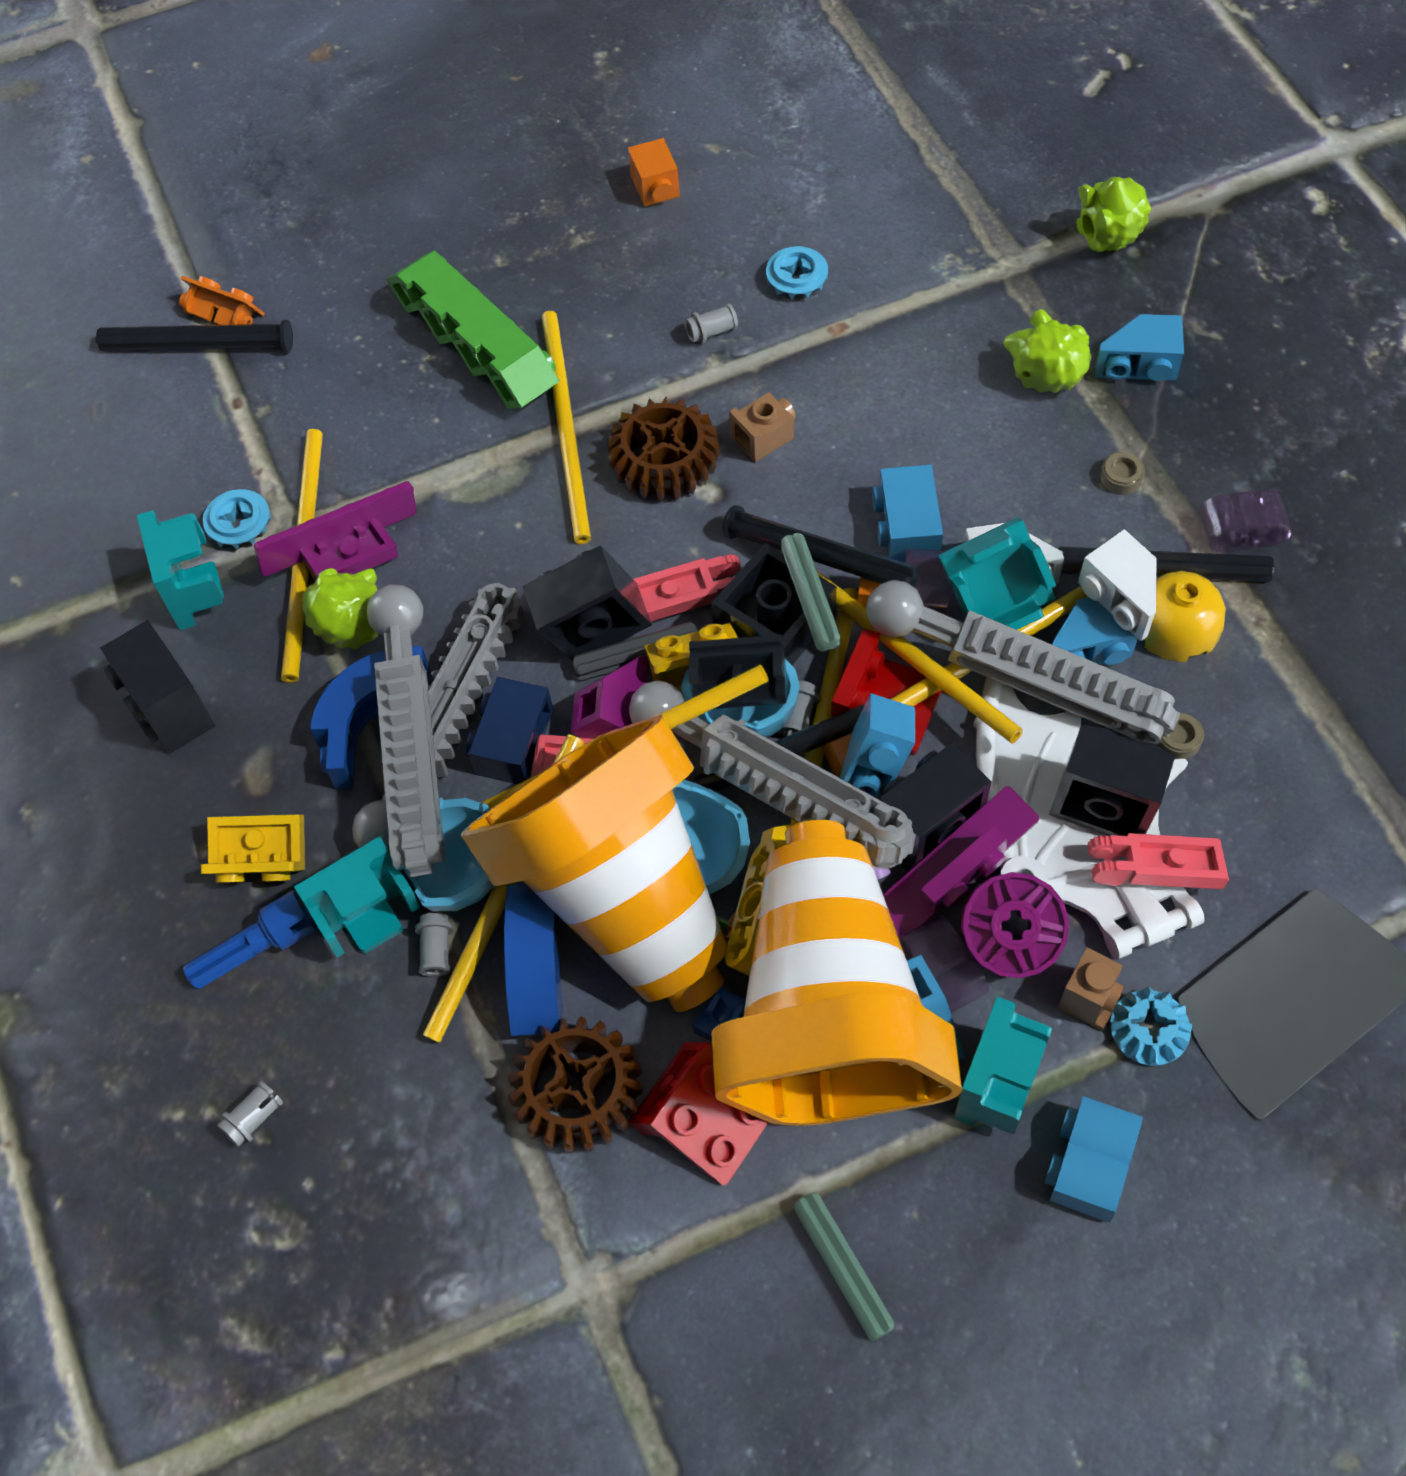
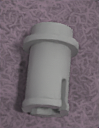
M731 304L700 315L694 312L690 318L685 320V328L690 341H698L700 344L705 343L708 337L729 330H735L738 327L737 315Z
M798 680L800 688L793 714L778 731L780 735L787 737L809 726L813 707L817 706L820 701V697L817 694L818 689L814 684Z
M423 914L420 916V923L415 925V933L420 935V966L418 973L422 974V976L440 977L450 972V966L448 965V935L453 932V925L448 922V916L445 914Z
M261 1081L230 1114L225 1111L221 1115L223 1120L217 1127L234 1145L239 1147L244 1141L249 1143L253 1139L250 1134L271 1113L280 1107L283 1101L278 1095L273 1096L272 1093L274 1091Z

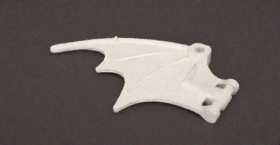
M986 677L982 698L1023 729L1021 737L1011 744L978 717L974 720L973 724L977 729V768L992 781L987 802L1004 787L1010 786L1039 816V822L1004 853L1006 859L999 866L1001 869L1000 875L1010 872L1029 874L1051 885L1064 901V904L1087 913L1097 923L1110 954L1116 960L1132 954V948L1143 944L1145 947H1149L1173 937L1175 930L1181 927L1192 929L1203 924L1205 919L1201 906L1186 892L1184 887L1130 884V881L1118 886L1094 882L1091 872L1092 867H1094V864L1103 862L1104 859L1098 860L1097 858L1090 857L1087 845L1090 839L1099 835L1105 836L1106 834L1049 815L1065 765L1080 729L1082 717L1069 711L1055 715H1040L1029 711L1018 700L1012 687ZM1186 759L1174 760L1167 786L1186 769L1188 764ZM1159 809L1146 834L1160 835L1158 827ZM1125 856L1115 859L1118 861H1126ZM1171 897L1176 909L1167 912L1159 902ZM1127 916L1132 927L1123 930L1116 924L1115 920Z

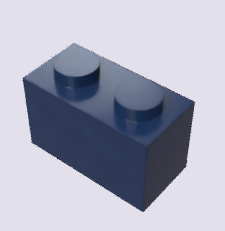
M502 677L496 678L492 691L486 692L483 696L480 707L481 721L478 729L470 732L466 743V755L470 757L475 775L519 784L530 778L538 735H545L553 713V705L548 687Z

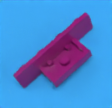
M405 481L256 542L253 547L259 571L266 577L303 562L316 581L319 573L329 568L336 569L338 573L356 574L397 558V545L384 527L416 514L413 486L409 481Z
M1010 786L1004 787L883 894L900 944L905 942L944 906L951 909L958 904L970 891L968 885L980 874L987 877L994 872L1006 859L1004 853L1039 822L1038 814Z

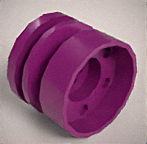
M1010 872L987 878L971 891L962 906L960 930L965 947L980 965L999 976L1024 978L1040 974L1057 961L1067 944L1070 922L1064 901L1051 885L1034 875ZM1017 910L1018 917L1026 919L1028 922V928L1020 930L1018 939H1012L1011 932L1001 928L1002 921L1009 920L1011 916L1010 911Z

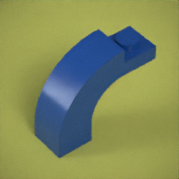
M412 646L413 656L420 655L429 685L430 667L423 647ZM385 650L370 654L343 670L328 685L315 707L310 730L320 749L321 770L323 773H328L336 790L354 789L357 741L364 727L373 718L378 716L374 663L386 661Z
M523 881L508 885L505 904L504 955L511 1036L540 1034L542 1025L549 1028L552 1034L560 1031L558 1024L563 1013L558 948L559 916Z

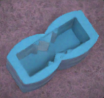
M1085 1096L1082 1097L1078 1110L1068 1107L1059 1134L1060 1137L1068 1139L1064 1156L1053 1154L1044 1182L1054 1186L1050 1201L1111 1223L1122 1194L1143 1117Z

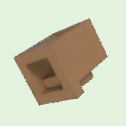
M768 392L741 410L735 407L729 411L730 437L755 463L794 439V419L796 414L790 402L785 398L777 401Z
M1086 947L1065 987L1057 1009L1103 1032L1125 987L1116 982L1123 965Z

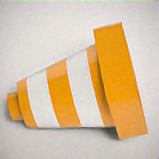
M658 715L604 733L576 748L477 818L461 833V837L493 886L523 881L645 1001L654 1002L667 998L676 1012H684L703 1003L723 986L725 979L716 965L725 956L727 944L672 790L690 775L694 766L663 716Z
M810 820L789 827L785 832L786 845L774 850L767 859L744 1015L742 1018L733 1019L716 1026L711 1032L716 1099L770 1123L788 1126H811L923 1107L957 1097L962 1092L954 1027L922 1005L867 849L856 841L846 839L844 826L836 821Z

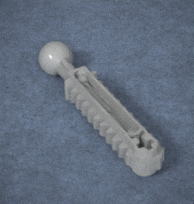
M891 580L880 584L868 597L866 605L868 619L872 627L883 636L897 638L914 631L952 647L947 659L952 663L1129 736L1139 742L1158 744L1162 735L1169 737V734L1175 730L1180 712L1173 708L1174 697L1164 690L1142 683L970 610L964 621L960 622L924 607L918 590L904 581Z
M493 583L477 591L478 595L469 602L470 614H463L461 617L463 627L455 628L454 630L455 642H448L446 645L448 655L440 656L439 658L440 670H433L431 673L433 683L428 685L437 777H447L448 771L444 760L454 758L455 754L452 745L460 744L462 740L459 733L460 729H468L467 716L475 714L477 711L474 703L475 700L483 699L482 687L490 686L491 684L489 673L498 671L497 658L505 657L504 645L513 642L512 631L519 630L521 617L525 616L523 603L519 601L517 590L514 587L508 588L500 583ZM385 794L382 800H376L364 805L355 815L352 833L353 840L358 848L380 836L390 852Z
M388 584L378 589L369 599L367 619L371 628L377 634L384 637L386 661L374 663L390 854L395 869H409L410 876L413 878L433 874L434 863L445 861V846L427 673L420 655L413 656L411 635L422 624L424 607L420 597L405 585Z
M656 680L643 684L635 691L630 700L628 711L631 722L633 724L657 716L683 703L684 697L670 683ZM723 714L711 724H708L695 717L671 729L673 734L675 733L701 748L700 766L704 768L705 774H716L800 823L810 820H831L841 823L845 828L846 839L862 844L867 849L874 867L883 869L893 868L901 864L908 854H912L916 834L913 833L912 821L907 818L903 811L887 805L745 726L746 721L743 719L735 721Z

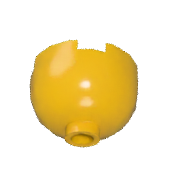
M1171 572L1157 578L1156 613L1148 636L1144 639L1146 641L1144 647L1162 659L1177 662H1186L1190 656L1200 655L1205 651L1206 654L1210 653L1224 630L1226 607L1219 590L1210 580L1192 572Z

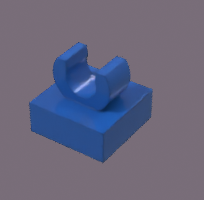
M720 988L707 1000L693 1026L694 1033L712 1042L711 1032L716 1026L743 1017L746 999Z

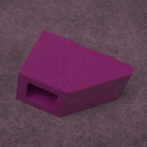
M640 656L575 692L571 733L581 738L594 739L609 731L632 724L628 711L629 704L635 691L641 685L647 683V658Z

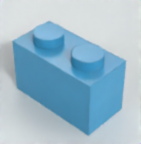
M932 465L881 469L879 486L872 487L874 512H881L883 521H878L877 523L879 547H887L888 558L899 562L939 559L938 555L941 554L943 530Z

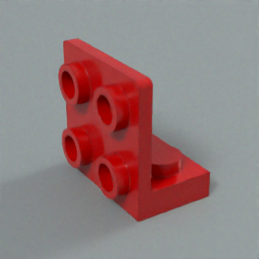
M863 628L831 701V717L860 704L865 706L871 693L891 699L926 677L915 668L884 659L885 653L879 651L880 633ZM942 690L913 706L915 707V744L909 755L914 756L918 753Z
M684 1042L639 1106L638 1112L631 1117L628 1123L642 1135L662 1137L717 1184L727 1185L769 1122L717 1100L715 1096L712 1045L709 1042Z

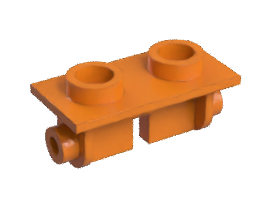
M181 276V280L190 286L187 293H183L179 299V305L186 314L211 322L215 310L218 309L213 321L217 325L253 324V318L251 317L253 313L264 317L265 313L252 303L254 297L244 291L232 288L229 293L221 290L222 286L204 276H199L197 281Z

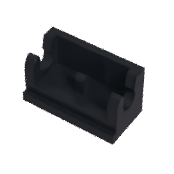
M782 635L689 642L690 684L693 683L692 698L761 665L767 674L769 682L714 709L786 704V664Z

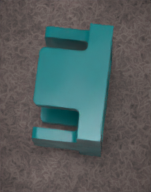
M154 510L136 515L153 584L179 630L195 626L194 612L223 603L222 599L224 598L220 577L214 562L210 561L187 569L181 568L180 562L201 556L203 553L201 545L207 542L195 514L190 513L163 522L159 521Z
M1016 517L938 555L965 617L970 610L1018 630L1044 617L1039 606L1056 599L1052 590L1056 583L1040 546L1031 540L1024 521L1020 517Z
M380 836L294 886L336 958L345 953L334 933L342 928H346L363 954L372 951L403 931L401 923L388 904L391 899L399 894L411 912L420 908L408 882L400 870L395 869L391 854Z
M997 996L963 1084L954 1119L972 1127L974 1121L977 1120L1007 1133L1014 1134L1052 1028L1015 1013L1016 1003Z

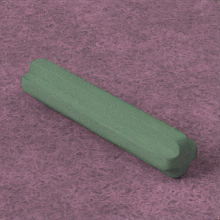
M800 533L786 535L781 540V549L816 648L822 652L835 649L840 645V634L805 537Z
M812 1192L800 1198L794 1204L795 1212L866 1335L872 1341L886 1336L894 1329V1321L820 1195Z

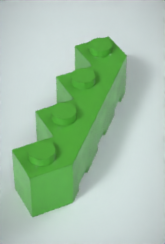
M435 250L420 256L386 278L405 311L410 313L419 310L439 344L453 342L473 376L487 374L508 409L522 408L560 382L554 372L556 371V365L551 356L546 351L541 350L510 318L501 312Z

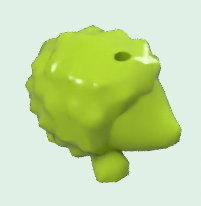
M1111 177L1104 182L1095 183L1094 187L1086 184L1078 188L1082 209L1081 216L1076 221L1077 229L1081 235L1085 236L1090 249L1093 251H1118L1119 249H1124L1128 244L1135 241L1149 222L1148 215L1151 212V207L1147 199L1146 190L1130 177Z
M1036 310L1029 319L1030 324L1034 328L1019 330L1006 336L1003 341L1005 348L1013 357L1015 375L1021 380L1025 388H1035L1040 393L1047 391L1057 393L1061 389L1071 390L1089 370L1092 358L1088 346L1089 335H1087L1081 325L1069 326L1068 324H1061L1057 320H1052L1044 310Z
M329 568L319 573L315 583L306 588V592L302 595L304 602L302 610L305 614L306 625L313 629L314 635L322 637L324 642L333 644L338 648L349 647L354 650L378 637L379 634L371 628L367 619L369 599L377 591V586L375 585L377 575L374 569L370 568L356 574H348L346 572L338 573L336 569Z

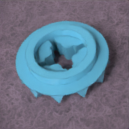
M801 246L788 247L776 252L769 259L766 266L767 283L769 286H774L777 295L788 293L790 298L793 299L796 294H802L809 298L812 291H822L824 282L828 280V264L820 253L811 248ZM798 266H801L802 274L799 278L793 279L792 275L797 271Z
M237 489L225 492L210 502L203 515V526L209 539L215 540L220 547L228 544L238 550L241 543L248 541L254 544L257 535L267 534V523L272 518L269 506L260 494L251 490ZM239 510H241L245 519L240 521V526L234 528L231 522L236 520V516L239 514Z
M1150 986L1140 991H1129L1116 1004L1110 1021L1112 1037L1118 1048L1133 1061L1149 1066L1165 1065L1179 1058L1189 1044L1193 1025L1187 1017L1186 1005H1180L1175 1001L1170 991L1161 993L1153 991ZM1149 1009H1151L1156 1022L1164 1023L1167 1026L1159 1029L1154 1043L1152 1036L1149 1035L1148 1028L1136 1024L1144 1022Z

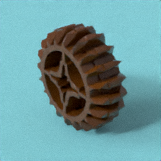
M667 396L662 403L655 404L649 397L647 406L641 407L634 403L631 410L632 414L621 412L619 423L612 424L611 437H608L609 441L607 443L608 453L610 454L608 456L609 465L615 472V477L619 484L626 483V488H628L630 493L640 490L644 500L651 494H656L660 502H662L667 494H672L678 500L683 490L694 494L696 484L706 485L709 479L708 474L715 473L717 467L716 460H718L720 455L718 432L715 430V426H712L709 415L701 414L697 404L687 408L683 398L676 404H672ZM688 440L695 446L691 452L685 448V443ZM636 446L642 449V454L639 457L632 453Z
M582 1016L578 1018L576 1027L569 1029L566 1019L560 1018L558 1024L560 1031L551 1034L550 1029L542 1025L540 1029L542 1041L538 1043L534 1039L526 1038L524 1042L525 1048L530 1055H514V1065L520 1071L512 1072L508 1075L510 1086L516 1088L509 1093L508 1098L512 1106L519 1107L514 1114L518 1123H529L527 1133L532 1139L544 1134L543 1142L545 1146L552 1149L560 1138H563V1148L566 1153L570 1154L575 1149L576 1140H582L585 1150L591 1152L594 1149L592 1137L600 1135L603 1142L610 1144L613 1141L609 1129L612 1125L622 1131H626L628 1128L627 1120L622 1113L636 1114L638 1112V1103L631 1097L643 1094L642 1083L635 1080L642 1074L641 1064L632 1061L635 1056V1050L632 1045L621 1046L623 1042L622 1033L615 1030L606 1036L607 1028L601 1020L591 1030H588L587 1020ZM578 1051L590 1052L600 1056V1058L594 1055L586 1060H577L568 1053ZM553 1061L556 1066V1074L550 1082L544 1085L545 1091L536 1095L539 1078L545 1068ZM565 1069L570 1072L573 1079L579 1078L580 1084L583 1082L586 1100L583 1099L578 1090L573 1091L571 1085L569 1087V1080ZM616 1072L614 1089L605 1104L599 1108L595 1101V1094L601 1086L607 1083L605 1078ZM566 1108H574L579 1110L584 1117L562 1118L549 1112L553 1109L559 1112Z

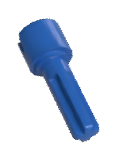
M292 890L259 910L258 922L187 963L183 970L189 983L195 988H202L271 946L275 948L280 947L282 950H285L317 931L316 923L306 906L299 905L297 901L299 898L298 894Z

